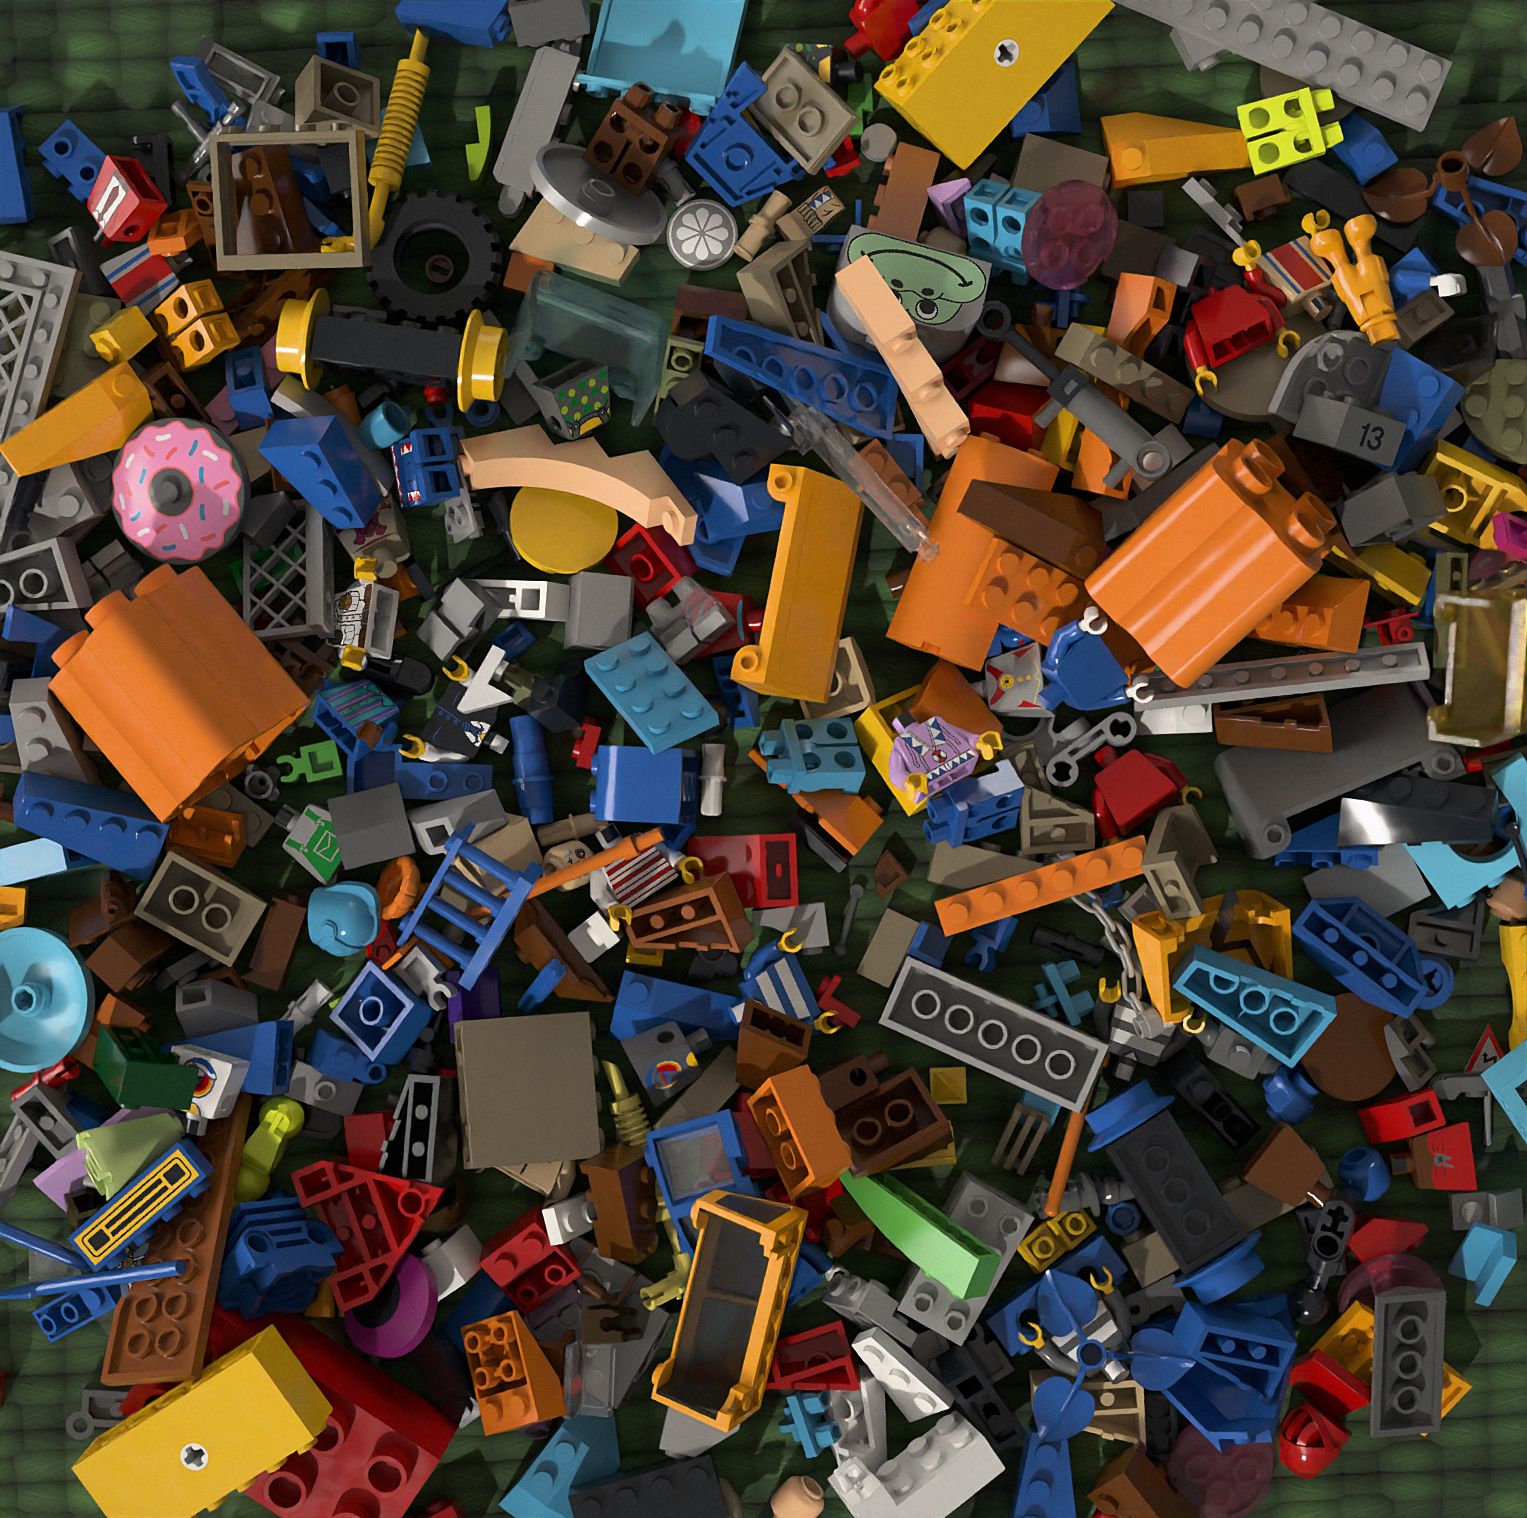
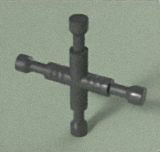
M235 99L230 104L229 112L223 119H219L210 132L199 119H194L183 100H178L172 105L171 109L173 112L184 119L188 124V130L200 143L189 158L190 163L174 177L175 182L179 186L186 187L187 182L191 181V175L197 168H201L209 158V134H221V127H229L234 119L241 116L246 110L245 105L241 101Z

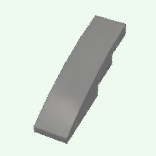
M287 373L270 401L298 418L336 415L379 494L386 497L396 479L395 471L378 449L370 450L361 443L357 435L358 427L320 394L314 390H307L302 382Z

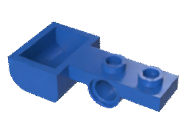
M392 744L387 752L374 749L356 762L349 755L347 759L346 795L395 782L399 783L403 802L404 799L450 800L493 789L494 765L406 763L405 756L399 753V749L405 751L404 744Z

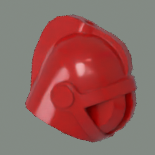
M1303 1400L1300 1405L1290 1409L1281 1422L1278 1439L1281 1463L1299 1477L1307 1480L1312 1479L1338 1457L1340 1450L1352 1433L1339 1420Z

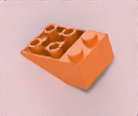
M517 1310L460 1328L485 1436L515 1430L567 1414L559 1377Z

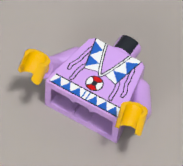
M910 711L903 712L892 722L900 736L895 739L889 756L890 782L906 792L908 800H913L917 804L971 774L979 757L977 753H982L985 760H990L994 757L992 749L1003 750L1000 734L995 731H988L981 735L971 733L946 723L941 717L937 716L919 724Z

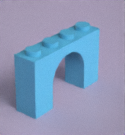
M1519 751L1490 770L1489 773L1514 808L1516 823L1520 827V834L1518 836L1527 860V761ZM1512 838L1498 852L1482 857L1463 854L1451 844L1443 845L1441 841L1422 842V846H1407V843H1402L1448 909L1455 905L1458 908L1467 905L1476 898V891L1486 885L1489 888L1498 885L1507 878V871L1517 865L1521 868Z

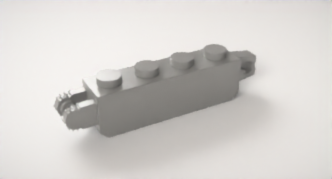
M584 35L576 40L558 39L554 41L551 47L544 46L536 51L493 170L499 188L502 189L499 197L500 201H498L499 205H497L498 210L501 212L500 215L507 221L519 218L518 216L521 215L520 211L523 210L526 199L534 201L536 193L539 192L530 175V165L538 150L546 144L561 143V139L557 135L561 124L567 126L573 111V105L569 104L573 91L579 92L582 87L577 80V75H585L586 71L581 70L582 64L580 59Z

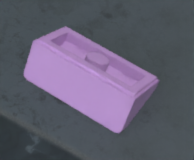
M967 178L927 188L926 191L941 226L946 227L965 239L968 233L963 197L972 189L970 181Z

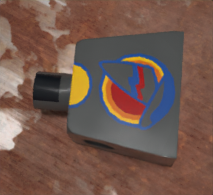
M673 1021L620 1042L655 1107L701 1076L702 1070L694 1056L713 1046L703 1027L684 1037L677 1023Z

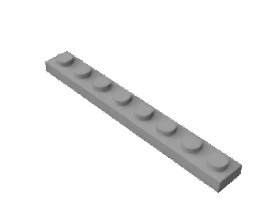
M1424 642L1362 648L1358 649L1357 653L1335 651L1213 665L1189 688L1177 685L1163 671L1130 674V681L1132 686L1136 677L1144 675L1149 678V684L1139 687L1138 690L1142 692L1150 689L1154 690V697L1147 703H1140L1133 697L1134 710L1136 712L1425 680L1430 678V667Z

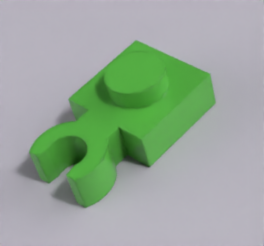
M334 740L300 747L302 758L283 755L276 759L278 764L289 762L293 766V772L289 776L280 777L281 782H294L302 773L306 774L307 782L344 775L339 747Z

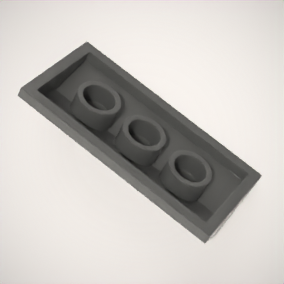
M1399 1286L1375 1295L1370 1436L1372 1438L1440 1432L1446 1291L1443 1289Z

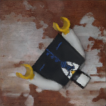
M453 655L452 658L459 663L458 668L453 672H449L443 667V672L452 679L419 738L411 734L403 736L412 740V748L409 751L399 749V753L409 758L418 757L430 763L465 764L470 758L477 759L483 748L502 757L512 739L494 729L501 718V715L497 712L498 705L467 714L457 709L477 673L468 668L467 664L459 656Z

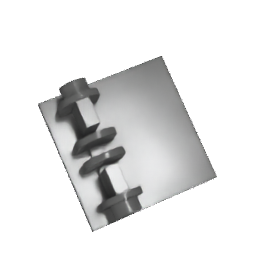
M456 460L452 464L456 466L460 497L445 501L444 504L447 514H445L447 532L449 535H453L454 543H459L468 536L469 539L483 536L482 529L485 528L481 510L473 511V509L480 507L479 503L471 504L470 499L477 497L476 492H468L472 490L465 481L459 460ZM446 476V485L448 489V479Z

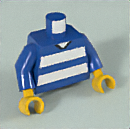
M796 927L789 928L782 936V939H776L757 950L746 966L744 980L738 984L744 999L728 1006L729 1014L735 1025L741 1024L745 1001L750 998L813 1026L811 1036L819 1034L821 1031L831 1034L842 1027L832 1028L827 1024L828 1016L838 1014L835 1010L825 1012L819 1018L816 1017L821 1014V1011L794 952L801 949L805 940H802L799 944H793L789 940V935L797 931Z

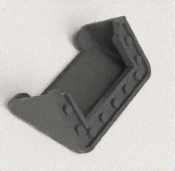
M1408 683L1382 684L1327 707L1331 726L1333 753L1235 746L1217 755L1213 761V775L1249 858L1264 860L1282 852L1288 847L1292 834L1286 819L1287 817L1400 769L1422 771L1427 774L1429 779L1450 781L1467 774L1460 756Z

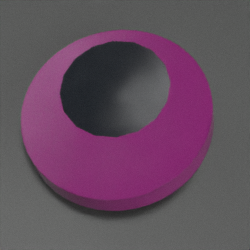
M405 1252L374 1300L344 1312L347 1332L352 1342L361 1351L380 1358H397L412 1351L424 1339L434 1321L438 1304L437 1283L429 1265L419 1256Z

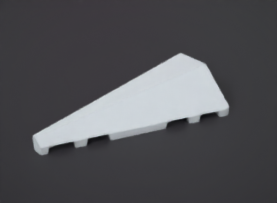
M859 1364L862 1389L856 1391L827 1390L830 1398V1407L826 1411L820 1412V1415H824L826 1421L835 1420L839 1424L842 1437L835 1444L830 1445L838 1467L849 1458L853 1459L856 1456L874 1475L881 1465L887 1461L885 1389L867 1366Z

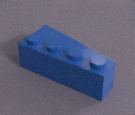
M23 770L13 798L14 825L146 883L149 882L170 827V820L162 824L138 794Z

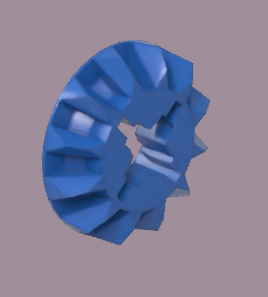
M1419 954L1423 973L1432 972L1429 981L1432 983L1435 991L1429 989L1416 1008L1423 1010L1434 1009L1442 1005L1450 997L1454 988V974L1444 958Z

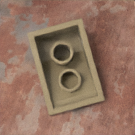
M174 843L133 914L231 967L268 903L207 861Z

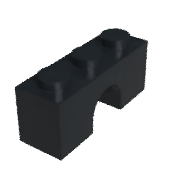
M1165 243L1164 249L1157 260V267L1153 277L1175 283L1177 288L1169 321L1155 335L1144 354L1180 366L1185 353L1183 340L1186 329L1177 322L1176 306L1185 295L1190 293L1206 297L1219 262Z

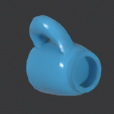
M388 400L374 408L364 417L357 428V435L361 443L370 450H379L389 447L404 438L411 430V423L408 417L411 415V407L406 404L400 406L396 402Z

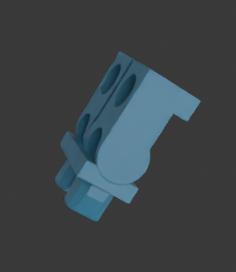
M981 178L963 197L968 241L971 246L968 251L969 257L992 263L990 277L998 276L1004 269L1009 270L1012 283L1024 286L1033 278L1035 264L1044 256L1043 246H1041L1042 236L1039 232V211L1043 207V194L1018 187H1013L1011 190L1010 185Z
M851 717L808 719L795 722L793 719H782L779 730L762 731L759 740L761 754L778 755L779 759L768 760L766 766L768 782L786 784L788 794L799 793L800 790L813 792L832 788H842L843 794H858L866 774L860 749L857 746L858 742Z

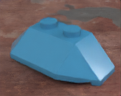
M585 1389L498 1505L515 1518H574L568 1499L570 1486L614 1474L621 1464L614 1409Z

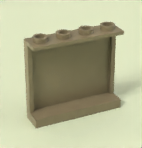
M589 1011L466 1020L453 1023L464 1169L587 1159L603 1150L605 1143L602 1128H598L597 1113L601 1112L602 1102L600 1093L595 1091L594 1077L598 1076L599 1065L596 1055L592 1054V1041L596 1037L594 1020L590 1019Z

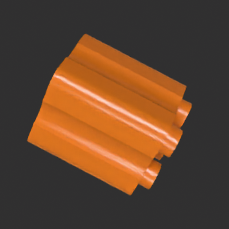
M1254 438L1246 446L1237 439H1230L1124 539L1085 580L1087 591L1100 607L1139 642L1148 656L1172 681L1183 688H1189L1318 572L1323 564L1321 559L1334 546V540L1329 533L1337 524L1333 513L1317 496L1310 492H1305L1298 500L1295 499L1276 479L1285 471L1282 461L1267 444L1257 438Z
M168 563L152 571L135 587L134 593L138 598L129 601L121 590H116L100 600L87 612L84 618L94 631L91 634L87 630L78 632L65 641L52 654L51 658L61 670L48 684V688L162 824L245 771L246 767L253 764L271 746L272 742L311 704V700L198 566H194L178 575Z

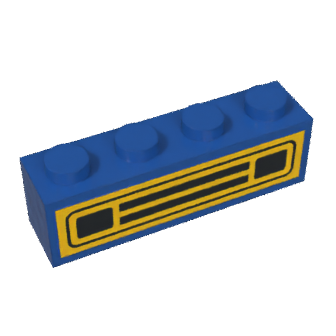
M185 1138L171 1147L67 1239L95 1273L105 1267L113 1270L128 1257L125 1252L127 1248L134 1242L139 1247L156 1233L152 1227L158 1221L163 1219L167 1223L183 1209L180 1202L188 1195L196 1198L211 1185L208 1178L216 1170L189 1138Z

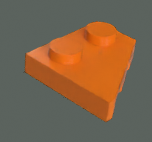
M194 208L163 212L149 231L147 243L150 255L161 254L164 257L178 255L203 237Z

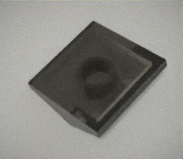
M1498 312L1444 324L1435 329L1426 338L1424 363L1455 380L1462 387H1467L1495 367L1500 318Z

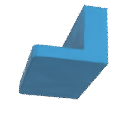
M1476 1221L1472 1224L1448 1265V1273L1474 1281L1475 1303L1489 1307L1517 1261L1516 1233Z

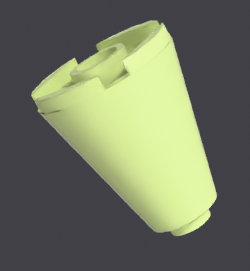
M165 1112L85 1130L76 1135V1141L79 1151L84 1148L87 1150V1160L83 1161L92 1182L101 1196L106 1194V1200L110 1201L171 1147L181 1141V1137L185 1136V1132L177 1116L171 1118Z

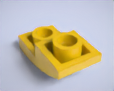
M1083 1208L1074 1212H1058L1056 1216H1049L1027 1233L1017 1250L1035 1274L1041 1273L1065 1251L1075 1248L1097 1227Z

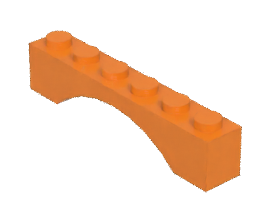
M1121 272L1106 339L1141 359L1155 335L1169 321L1177 284L1153 276ZM1096 378L1095 385L1127 413L1129 396ZM1085 426L1071 488L1127 500L1134 469L1132 468L1114 489H1110L1103 482V478L1121 457Z
M1140 834L1047 866L935 900L934 903L945 937L1143 874L1141 863L1147 848L1144 835Z

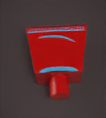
M686 589L688 627H693L692 624L716 604L724 606L736 621L732 627L716 640L708 642L709 645L694 658L706 659L739 651L744 646L755 644L754 631H762L766 609L753 610L752 596Z

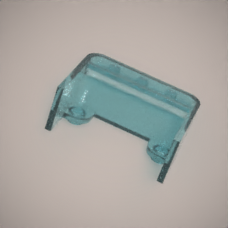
M540 270L534 273L527 287L508 339L503 377L508 379L511 377L520 359L529 361L539 359L545 348L577 360L588 357L607 365L609 384L618 396L634 401L631 425L638 427L661 388L667 325L660 315L651 310L551 271Z

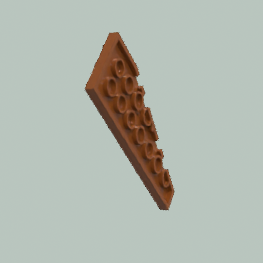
M239 1092L231 1114L223 1118H208L205 1135H197L199 1136L197 1149L216 1170L208 1178L211 1185L196 1198L188 1195L180 1202L183 1209L166 1223L161 1219L153 1226L156 1233L146 1241L149 1243V1249L141 1264L143 1266L182 1260L186 1265V1271L183 1275L133 1282L126 1298L120 1297L114 1311L100 1382L108 1386L200 1380L253 1096L250 1094Z

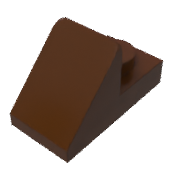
M849 1191L829 1201L834 1210L817 1224L821 1230L820 1238L831 1254L836 1257H840L876 1226L864 1213Z

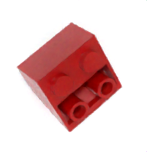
M539 1203L483 1244L479 1260L480 1266L525 1315L582 1274V1270L568 1241L551 1246L542 1213L543 1208Z

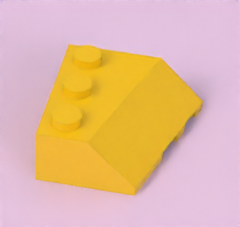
M920 684L869 706L853 723L858 742L908 816L925 809L928 799L940 796L942 790L916 804L913 800H908L906 792L890 782L889 756L895 739L900 736L892 722L900 714L909 710L921 686ZM996 753L992 760L984 759L973 769L971 774L962 779L968 777L980 778L993 769L995 763L1001 761L1000 756Z

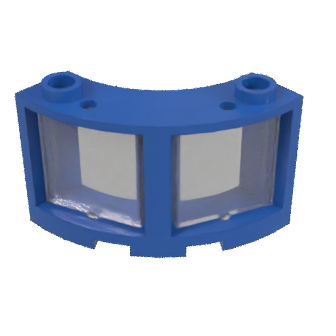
M730 1109L646 1133L648 1145L644 1146L643 1150L649 1168L654 1167L667 1209L677 1231L680 1249L682 1253L688 1252L692 1259L694 1258L700 1230L693 1226L691 1209L698 1198L717 1189L767 1200L759 1183H752L750 1174L747 1175L745 1168L750 1167V1159L739 1120ZM736 1200L729 1201L728 1209L761 1223L768 1224L774 1220L772 1209L769 1207ZM725 1218L716 1256L759 1244L761 1233Z

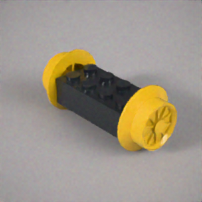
M318 288L310 301L289 298L283 306L276 340L277 365L282 372L301 374L307 390H314L318 386L324 371L458 390V404L462 412H467L475 399L497 402L500 398L507 368L508 332L506 328L485 326L480 310L474 309L471 312L463 336L459 334L458 329L446 326H437V331L422 329V324L410 321H401L400 326L386 324V319L374 316H365L364 321L350 319V314L330 311L329 295L325 288Z

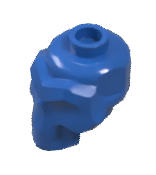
M1299 1061L1293 1068L1283 1063L1272 1075L1264 1079L1262 1086L1265 1089V1099L1269 1104L1265 1110L1277 1123L1286 1121L1291 1125H1299L1315 1108L1312 1099L1319 1093V1090L1304 1075V1068L1300 1066Z

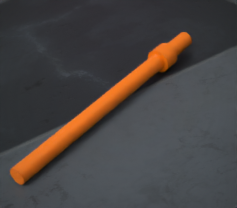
M659 826L636 837L631 834L618 840V845L539 878L527 900L622 858L627 861L640 855L641 850L665 840L661 827ZM511 891L498 896V898L500 899L503 896L507 899ZM481 904L464 911V913L477 921L491 916L492 912Z

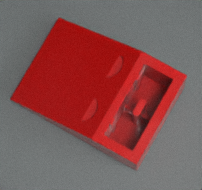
M796 833L690 837L687 840L688 857H697L703 864V874L696 869L689 870L694 876V881L728 871L743 908L799 906Z

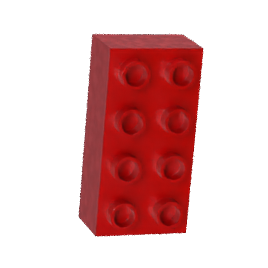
M215 1297L202 1369L273 1324L333 1408L325 1421L327 1427L316 1436L318 1441L313 1447L302 1454H298L295 1451L288 1455L287 1462L273 1473L269 1474L265 1470L258 1474L256 1482L244 1490L243 1493L281 1518H402L441 1460L459 1425L443 1411L295 1314L274 1312L260 1319L245 1321L239 1309L223 1312ZM183 1381L135 1384L118 1408V1411L129 1417Z

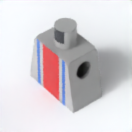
M145 243L101 264L99 268L126 307L137 305L146 317L149 314H153L165 300L184 285L177 273L194 261L186 250L170 257H164L161 254L150 255L148 243Z

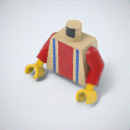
M1324 209L1316 213L1317 224L1314 221L1312 212L1305 215L1302 220L1303 229L1310 233L1312 237L1322 232V229L1326 228L1330 223V216ZM1306 235L1261 255L1260 245L1255 240H1250L1244 243L1243 246L1235 249L1232 257L1237 265L1245 266L1243 271L1245 277L1244 285L1250 289V292L1272 299L1282 317L1290 318L1306 310L1315 321H1320L1332 310V305L1326 300L1332 284L1330 278L1333 275L1331 262L1328 259L1317 256L1312 252L1309 244L1310 239Z

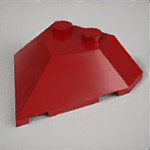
M321 1160L290 1174L302 1208L315 1206L319 1220L330 1226L345 1251L342 1256L333 1257L337 1264L338 1274L328 1278L340 1313L374 1300L445 1192V1188L327 1160Z

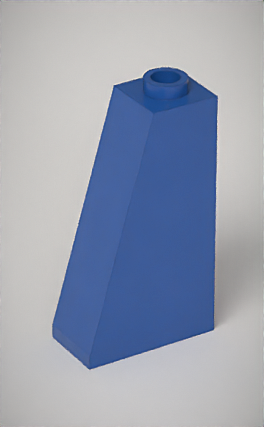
M294 1020L269 1021L161 1045L160 1051L168 1055L171 1052L172 1046L192 1044L250 1062V1066L240 1092L264 1095L289 1093Z

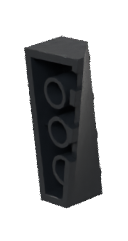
M1391 773L1342 795L1337 849H1351V845H1369V848L1384 847V844L1407 843V846H1422V842L1441 841L1443 845L1490 843L1493 839L1500 811L1498 790Z

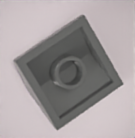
M398 782L327 799L336 841L345 870L416 852Z

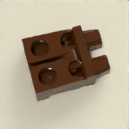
M641 81L633 84L625 95L615 99L611 110L582 156L583 159L605 175L609 176L614 173L611 179L637 198L652 190L661 165L671 151L674 141L682 131L677 125L683 112L676 105L668 101L662 103L658 111L652 109L648 104L655 92ZM598 155L601 156V157H602L603 159H605L606 161L601 160V159L598 157ZM627 176L630 177V178H631L632 180H634L635 182L630 181V180L627 178Z
M295 617L289 623L290 626L306 624L298 617ZM308 636L270 640L265 647L312 703L317 693L310 692L306 687L307 682L301 680L299 675L309 663H313L323 669L328 679L336 669L332 664L338 656V649L328 646L326 639H321L312 652L302 645ZM309 706L290 724L292 727L297 728Z

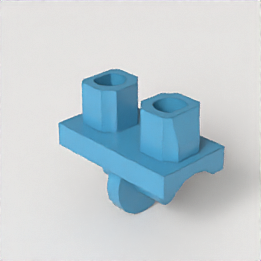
M1070 959L1056 964L1049 961L1041 965L1053 992L1049 994L1044 982L1034 986L1039 999L1031 1003L1033 1010L1044 1008L1047 1016L1054 1018L1059 1015L1054 1005L1055 1002H1058L1068 1025L1070 1024L1073 1027L1082 1023L1080 1017L1095 1008V1004L1087 989L1070 997L1065 988L1066 984L1081 978L1075 961Z
M796 1390L786 1397L788 1405L783 1407L786 1418L778 1423L780 1432H792L794 1441L802 1442L807 1458L817 1457L825 1447L835 1444L842 1437L838 1422L835 1420L823 1422L820 1412H824L830 1407V1398L827 1390Z

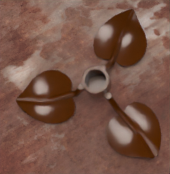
M1509 116L1482 128L1465 142L1461 152L1448 151L1444 153L1437 162L1438 172L1432 175L1433 181L1429 189L1428 180L1422 172L1415 168H1400L1391 171L1374 185L1363 190L1362 195L1365 202L1375 214L1384 220L1397 224L1414 222L1426 214L1428 210L1426 198L1434 195L1439 183L1448 191H1460L1473 223L1464 225L1457 233L1456 247L1459 255L1468 263L1478 266H1503L1508 264L1514 257L1518 247V233L1514 221L1500 210H1491L1479 218L1467 185L1470 181V173L1478 176L1483 172L1490 178H1500L1512 173L1520 165L1523 157V146L1515 118Z

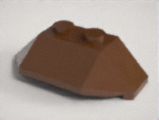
M537 895L526 900L516 917L514 941L518 945L514 948V951L526 966L532 963L539 973L552 959H559L561 965H566V974L553 990L558 997L608 1003L614 1000L617 995L592 963H588L568 939L569 934Z

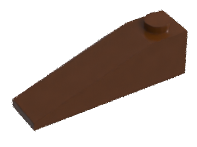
M1288 422L1261 440L1277 454L1285 467V471L1276 479L1295 499L1298 500L1305 492H1310L1330 509L1337 521V524L1329 531L1334 540V545L1349 559L1354 560L1369 546H1350L1335 506L1348 500L1342 484L1347 481L1342 470H1335L1328 454L1333 451L1332 449L1292 436L1296 424Z
M972 479L957 510V513L1020 550L1077 579L1086 580L1096 570L1106 549L1102 512L1076 496Z

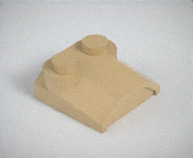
M853 636L842 639L839 642L828 704L799 700L806 720L840 718L876 704L875 689L866 662Z

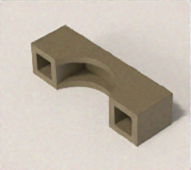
M1074 322L1069 326L1054 354L1129 396L1131 400L1153 413L1176 424H1179L1196 393L1098 333Z

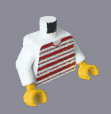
M614 823L595 833L604 850L618 845V840L622 839ZM638 832L636 834H633V836L636 837L638 835H641L642 833ZM659 842L641 850V854L627 861L622 858L590 872V896L606 916H610V928L613 931H617L620 925L618 918L625 919L627 924L631 925V907L679 876L677 874L678 871H682L685 883H694V876L688 871L696 869L703 874L702 861L697 857H686L681 852H675L667 848L663 842Z

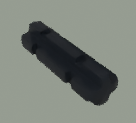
M49 469L29 474L26 478L21 479L12 502L14 510H9L5 520L7 526L18 531L26 530L30 517L27 515L28 513H33L43 487L40 485V482H45Z

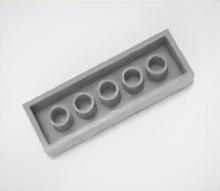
M907 956L879 1020V1023L1079 1114L1085 1109L1112 1044L944 969H939L914 956Z

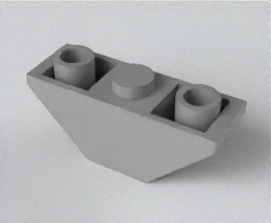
M495 789L406 810L414 845L429 855L447 852L444 846L454 830L461 833L469 822L476 825L467 841L472 843L509 821Z

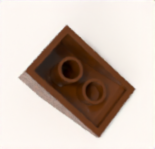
M913 1067L833 1112L836 1118L837 1130L842 1140L848 1144L851 1150L853 1165L848 1171L854 1180L921 1160L954 1141L949 1122Z

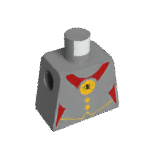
M1039 642L987 660L985 662L986 680L969 683L984 702L988 701L990 711L999 717L1056 716V708L1052 711L1048 710L1037 697V694L1050 684V681L1041 670V663L1046 659L1048 649Z

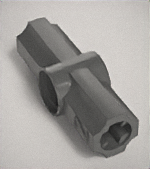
M1510 263L1503 266L1475 265L1482 298L1480 299L1481 317L1485 327L1491 331L1497 359H1527V335L1523 323L1526 317L1525 302L1521 292L1515 289Z

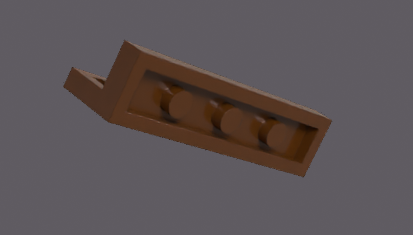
M313 232L317 248L305 253L321 252V246L327 245L322 243V240ZM345 267L285 269L278 279H274V277L282 269L261 270L218 313L227 312L229 318L233 319L232 324L241 340L240 343L227 350L233 352L257 345L262 348L277 333L280 315L287 299L310 301L318 288H324ZM259 294L252 304H248L254 295Z

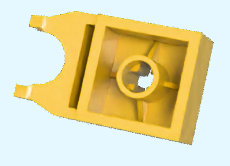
M1439 437L1417 472L1418 475H1434L1449 513L1448 516L1428 526L1465 544L1471 543L1483 550L1501 551L1493 539L1494 527L1492 517L1504 511L1507 513L1520 510L1527 512V484L1519 476ZM1456 488L1451 493L1446 492L1447 489Z

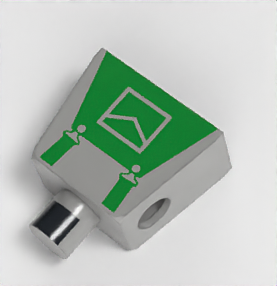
M309 803L304 812L300 814L284 804L274 819V823L290 832L282 847L324 885L331 884L341 869L343 862L329 809Z

